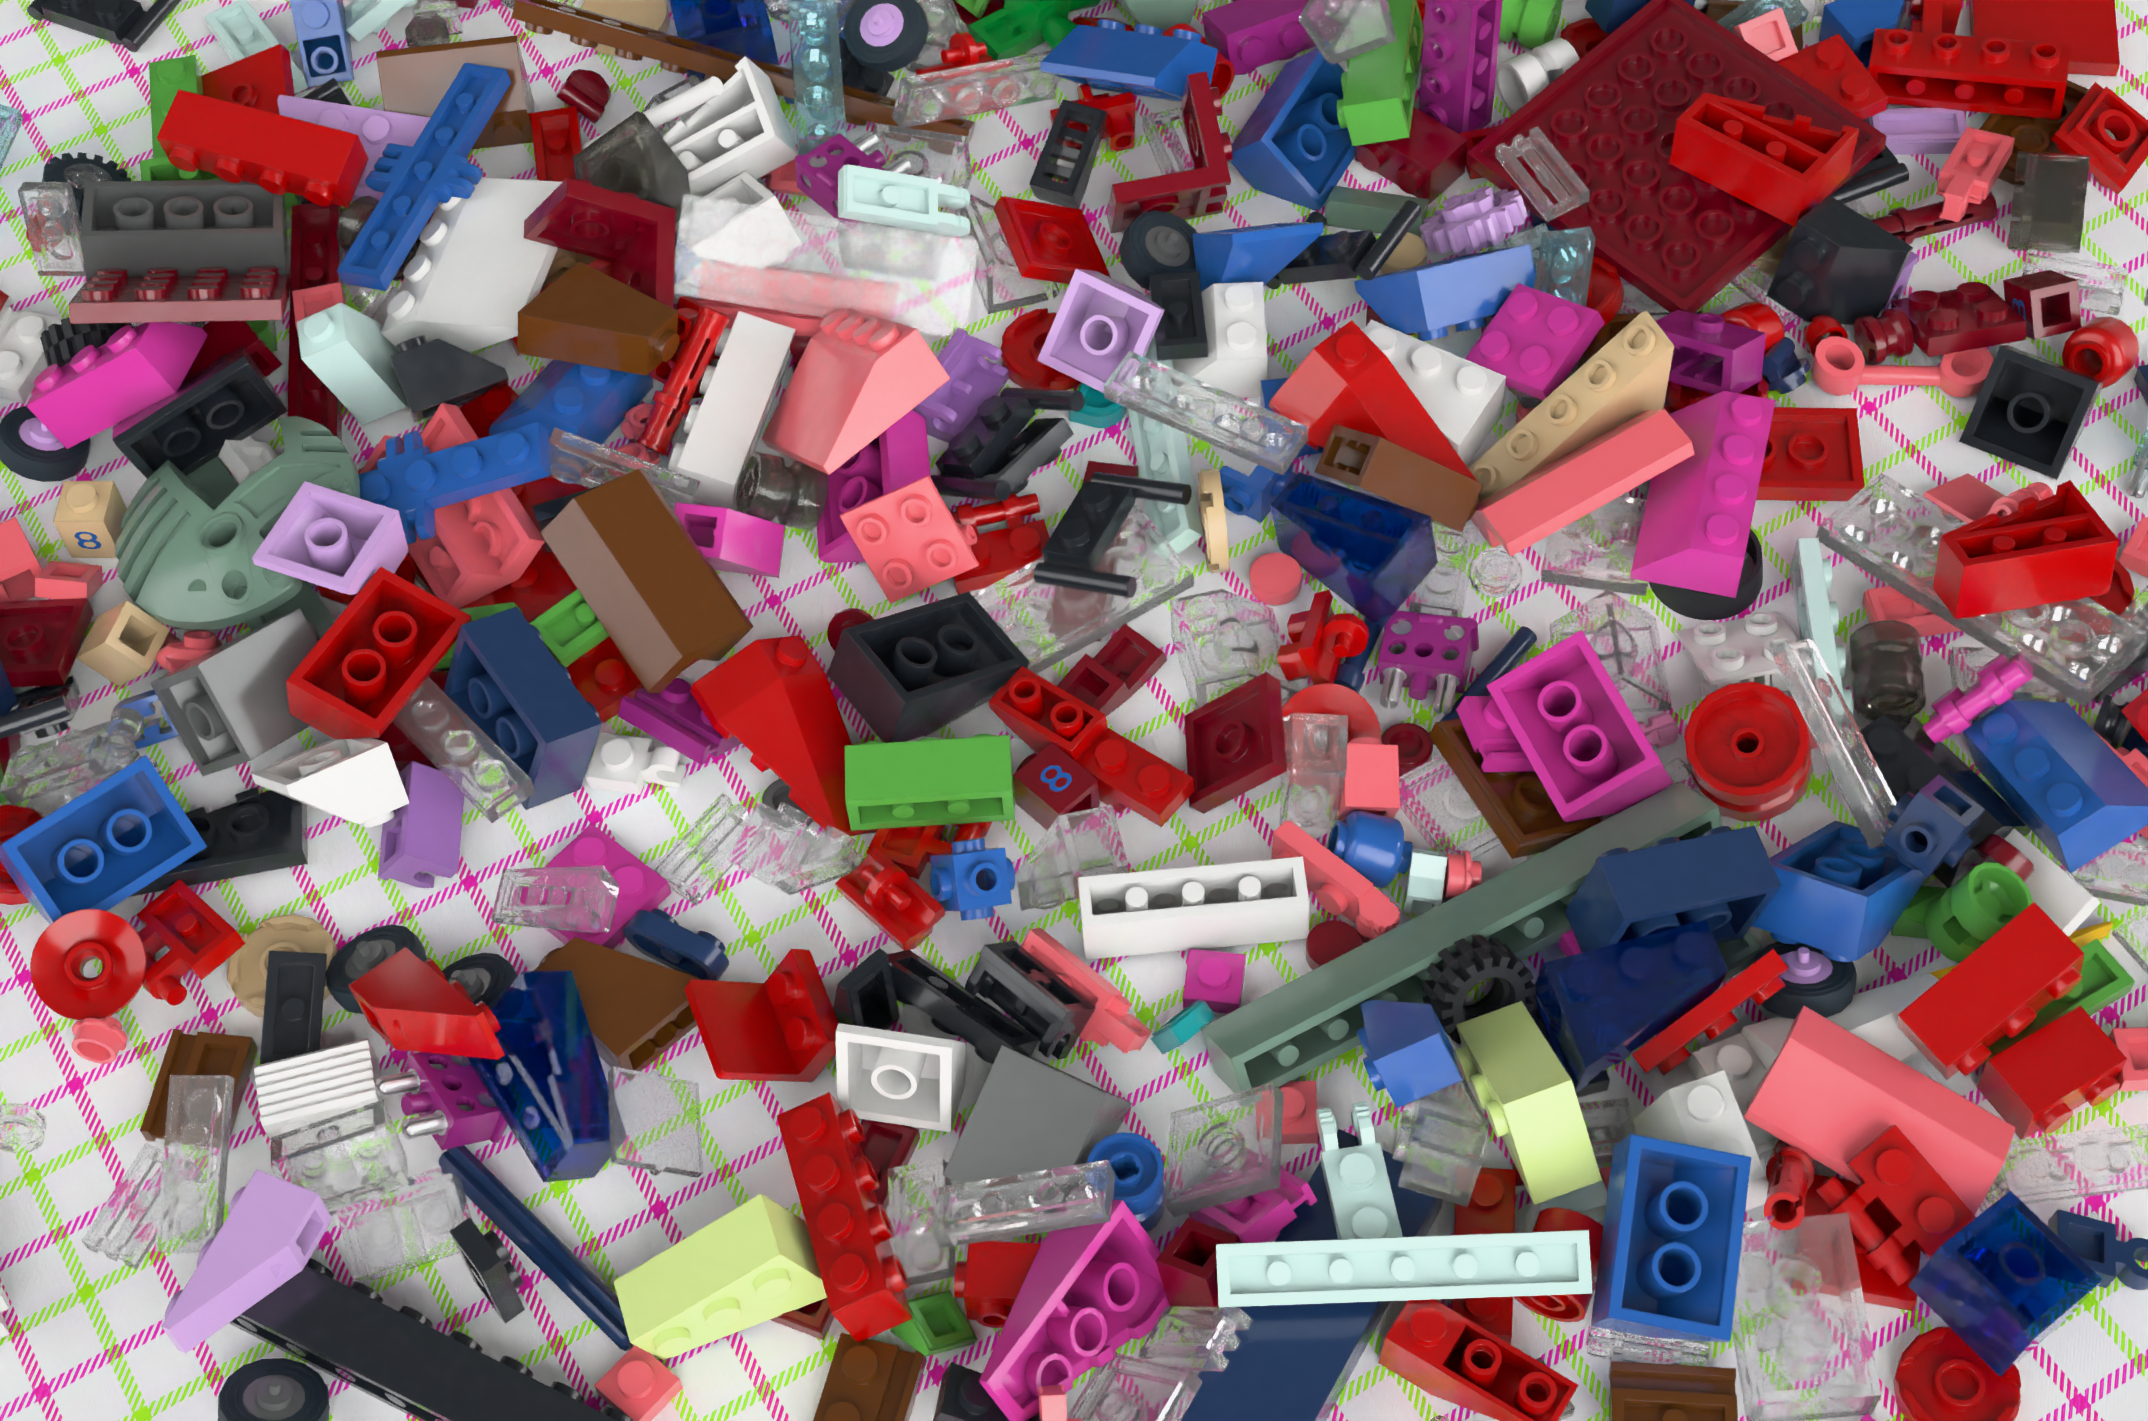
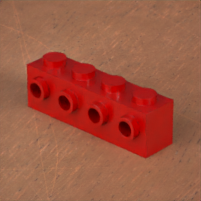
M1875 28L1868 72L1887 95V104L2060 120L2067 85L2071 45L2055 44L2047 41L2030 42L2007 40L2000 37L1984 38L1961 36L1952 33L1938 34L1907 31L1904 29Z
M178 89L157 135V139L170 163L181 170L195 172L196 169L214 173L219 178L230 183L245 181L260 185L263 189L273 194L284 195L288 192L304 196L310 202L320 206L335 204L349 208L369 160L357 134Z
M828 1092L777 1115L831 1313L858 1343L913 1319L904 1289L909 1288V1281L900 1259L896 1254H893L889 1240L894 1237L893 1227L885 1209L877 1200L875 1190L880 1188L879 1180L872 1163L866 1155L864 1156L862 1146L860 1145V1142L865 1140V1134L855 1111L852 1108L844 1111L832 1094Z

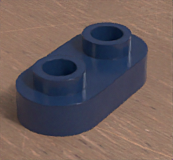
M654 908L651 911L638 910L623 930L626 939L642 954L674 970L698 977L700 980L719 981L729 966V960L724 954L726 948L718 938L705 931H698L696 934L681 927L672 916L660 909Z

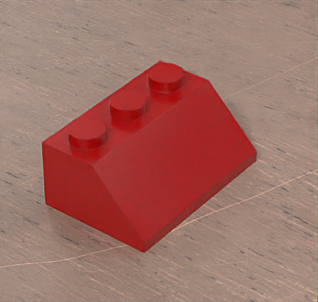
M380 567L286 680L290 715L335 740L379 738L456 642L461 625L471 622V615Z

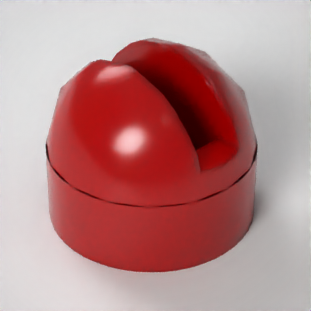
M1815 316L1812 318L1813 322L1808 326L1806 325L1803 330V341L1813 356L1817 345L1824 339L1822 336L1828 332L1830 333L1828 337L1839 336L1848 339L1846 330L1832 316Z

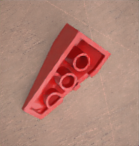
M1352 320L1314 347L1269 401L1268 406L1302 442L1318 450L1319 446L1325 447L1333 426L1336 424L1381 437L1477 481L1387 356Z
M800 635L755 640L693 683L690 692L713 728L726 740L735 736L753 753L750 762L762 773L770 768L790 787L788 797L829 835L836 839L877 832L878 829L851 831L845 802V746L852 745L826 674Z

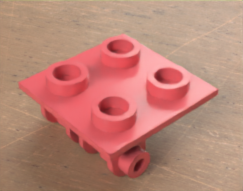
M1967 473L1926 491L1923 496L1937 504L1938 512L1946 518L1956 522L1970 523L1992 513L1999 516V518L2018 511L2019 502L2032 496L2039 502L2053 496L2054 493L2047 484L2035 482L2026 488H2021L2005 496Z
M929 475L840 514V518L890 604L979 565L971 550V545L977 543L975 530L970 524L962 526L955 522Z

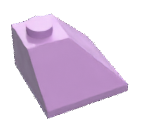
M1076 269L1037 361L1120 402H1125L1165 310L1141 292L1098 271Z
M304 481L253 555L252 560L254 565L352 595L358 594L380 567L395 573L409 549L398 510Z

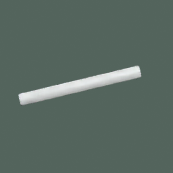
M715 76L710 77L585 142L582 145L583 155L588 160H594L721 95L724 91L721 80Z

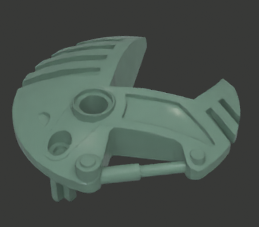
M299 416L278 418L282 428L284 453L243 481L219 506L170 460H167L144 482L135 494L120 525L123 531L116 541L115 556L119 560L116 568L119 578L124 583L123 588L142 611L157 621L182 629H219L245 622L250 630H253L279 617L275 609L295 597L301 591L303 582L301 579L254 565L252 557L304 481L360 498V479L357 467L348 450L337 436H333L330 430L323 425Z

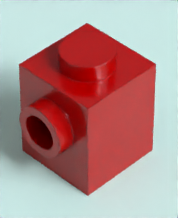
M969 1240L967 1262L957 1261L954 1277L955 1298H964L967 1320H976L979 1324L991 1328L1004 1327L1041 1243Z

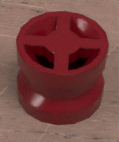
M1900 308L1887 309L1878 318L1867 315L1855 321V344L1863 352L1867 365L1881 364L1887 356L1892 355L1896 358H1901L1912 353L1914 348L1912 327L1905 312Z

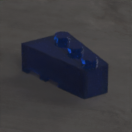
M1298 472L1270 503L1279 550L1293 557L1304 570L1380 629L1383 628L1438 563L1431 516L1301 472Z
M1706 919L1543 963L1535 983L1536 995H1534V998L1558 1058L1572 1079L1575 1092L1577 1093L1586 1087L1591 1079L1613 1064L1618 1065L1628 1058L1632 1051L1655 1035H1658L1716 992L1725 978L1728 969Z
M573 971L521 972L492 1009V1013L501 1027V1030L496 1032L495 1036L505 1055L498 1060L475 1057L467 1058L543 1183L593 1178L615 1153L625 1138Z

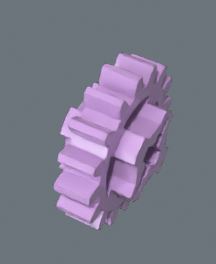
M1485 186L1446 199L1442 202L1444 209L1434 211L1435 216L1425 218L1423 220L1424 224L1419 227L1426 248H1428L1430 253L1438 251V254H1443L1453 249L1456 255L1465 256L1486 247H1495L1505 240L1503 234L1513 232V226L1523 224L1525 222L1524 218L1528 217L1522 195L1519 194L1518 190L1508 192L1507 189H1502L1497 193H1493L1491 187Z

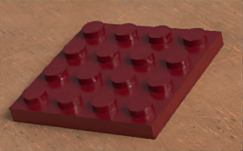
M277 266L248 267V273L245 275H228L227 267L198 268V274L194 276H178V268L158 267L147 269L148 274L143 275V277H128L127 269L124 268L98 269L97 275L89 278L69 302L70 324L282 320L290 297V274H278Z

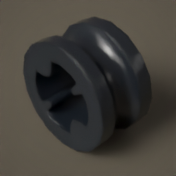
M2105 695L2093 730L2116 750L2128 720L2121 710L2130 702L2126 701L2123 705H2117L2113 702L2112 696Z

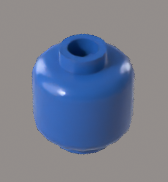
M1354 810L1343 821H1335L1330 832L1327 849L1372 882L1374 887L1385 888L1394 880L1397 873L1405 874L1407 872L1413 846L1412 842L1404 840V830L1400 821Z

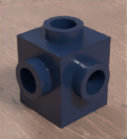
M1938 774L1916 796L1908 791L1898 801L1887 816L1894 825L1882 842L1894 850L1895 856L1904 865L1914 870H1920L1929 877L1944 862L1953 868L1974 843L1967 836V833L1985 809Z

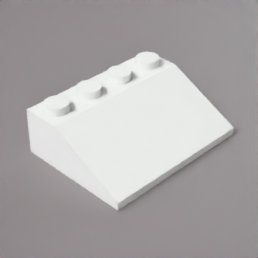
M482 177L479 183L474 185L475 190L470 198L451 197L448 203L439 202L430 222L420 233L419 239L421 243L414 258L404 269V281L398 294L387 307L388 316L380 333L395 347L404 341L425 335L427 342L440 339L469 353L518 336V311L539 295L558 249L557 247L524 239V221L562 182Z

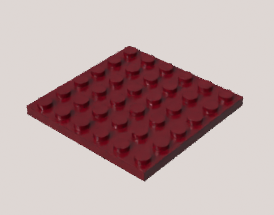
M1651 0L1467 152V165L1501 190L1507 189L1508 192L1518 190L1528 210L1590 255L1599 257L1616 267L1620 277L1668 312L1672 313L1676 310H1681L1694 314L1794 228V226L1669 164L1677 119L1704 92L1766 107L1765 115L1795 121L1797 114L1811 117L1812 126L1841 133L1844 125L1858 128L1859 133L1849 174L1829 194L1830 196L1885 149L1887 136L1686 1Z

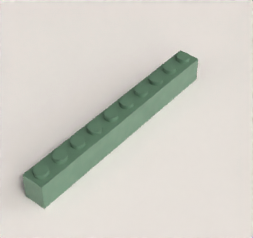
M1678 782L1201 1027L1200 1029L1215 1074L1246 1105L1361 1045L1357 1030L1365 1027L1360 1004L1369 1000L1424 1004L1422 997L1428 995L1422 989L1423 980H1434L1427 972V969L1431 963L1438 966L1442 965L1444 960L1438 954L1445 948L1451 954L1457 951L1455 941L1464 938L1472 946V936L1482 935L1487 941L1491 936L1497 938L1503 945L1506 944L1520 960L1558 942L1562 934L1572 930L1565 910L1577 893L1579 886L1584 882L1594 866L1595 860L1601 854L1620 847L1627 848L1629 852L1649 848L1655 842L1667 837H1679L1680 841L1701 837L1707 831L1722 826L1718 806L1682 782Z

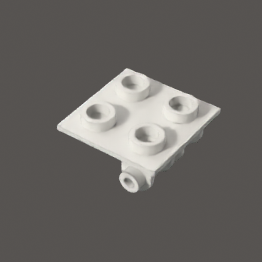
M1754 612L1742 619L1721 623L1707 621L1697 624L1694 628L1676 631L1677 638L1706 679L1699 682V692L1702 701L1708 694L1729 684L1754 682V680L1757 683L1776 687L1782 692L1799 690L1802 683H1807L1810 680L1808 667L1815 666V660L1778 612Z

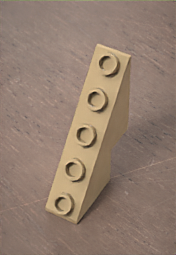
M1647 310L1634 318L1468 468L1476 480L1483 484L1481 492L1478 494L1479 503L1640 413L1648 410L1664 409L1674 345Z

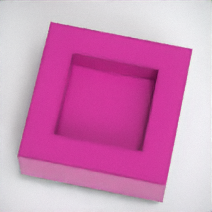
M1190 949L1183 992V1009L1198 999L1205 1000L1211 1010L1217 1013L1229 1014L1240 1008L1246 955Z

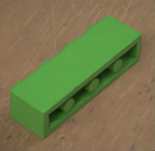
M1359 0L1357 18L1350 22L1352 45L1346 47L1348 72H1343L1341 75L1343 99L1337 100L1339 125L1342 129L1348 128L1352 146L1409 138L1424 34L1417 0Z

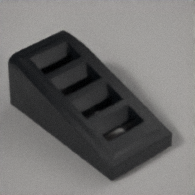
M1062 100L1029 183L1036 198L1064 207L1079 209L1108 117L1107 111ZM1069 121L1090 126L1088 132L1068 128ZM1067 140L1082 144L1081 150L1063 146V141ZM1061 159L1075 163V165L1071 169L1057 165V161ZM1052 178L1059 179V180H1062V181H1066V182H1068V183H1067V184H1064V183L1056 182V181H1053Z
M881 948L871 954L837 984L833 1009L839 1023L887 1030L899 1020L900 1015L888 954Z

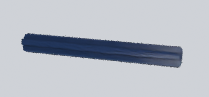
M464 1145L449 1148L448 1151L442 1153L438 1160L442 1172L621 1350H630L634 1345L629 1341L618 1297Z

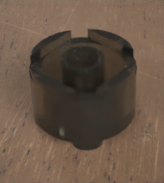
M2018 151L2015 181H2025V185L2014 184L2011 214L2012 217H2021V221H2011L2008 250L2067 254L2069 252H2080L2090 156Z

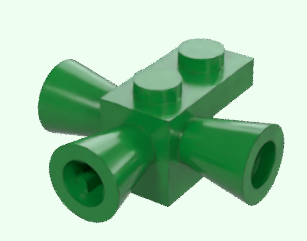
M1002 0L1005 2L1004 8L970 24L968 33L972 35L976 43H985L987 54L999 65L1044 42L1053 50L1077 26V24L1067 19L1069 12L1095 7L1101 0Z

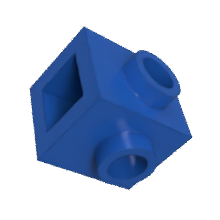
M980 838L951 842V853L930 855L932 868L930 873L931 890L935 900L943 906L944 911H960L961 921L993 917V906L1012 904L1011 890L1015 886V871L1011 860L1006 857L1005 848H986L985 839Z

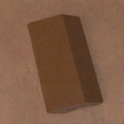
M643 469L634 470L574 497L540 533L649 693H661L694 659L720 661L754 627L647 472Z

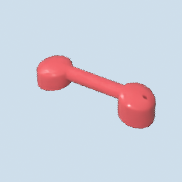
M1835 336L1825 338L1817 345L1812 361L1811 374L1819 388L1835 396L1850 394L1859 385L1939 386L1946 394L1952 397L1966 398L1976 395L1981 391L1994 359L1991 352L1983 347L1944 354L1939 366L1864 365L1865 359L1860 348L1849 339Z

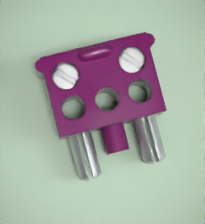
M867 132L852 143L839 133L804 156L797 155L795 157L797 188L846 228L856 229L860 221L838 218V171L842 166L849 164L907 174L911 171V164L904 157H900L883 168L882 166L886 164V159L879 150L866 155V153L879 145L878 137L873 132Z
M1398 610L1385 611L1383 613L1384 635L1378 658L1380 684H1383L1379 700L1380 704L1387 708L1390 698V708L1397 707L1402 687H1410L1408 694L1415 700H1424L1427 697L1428 690H1436L1433 710L1441 714L1443 704V714H1449L1452 709L1455 693L1465 692L1472 654L1479 649L1477 621L1472 618Z
M426 1052L413 1053L410 1056L404 1073L379 1077L375 1082V1091L379 1097L383 1098L405 1093L406 1096H403L401 1100L403 1113L406 1116L419 1114V1117L403 1121L401 1130L402 1134L405 1135L404 1137L410 1140L432 1135L441 1150L486 1140L498 1143L514 1109L481 1058Z

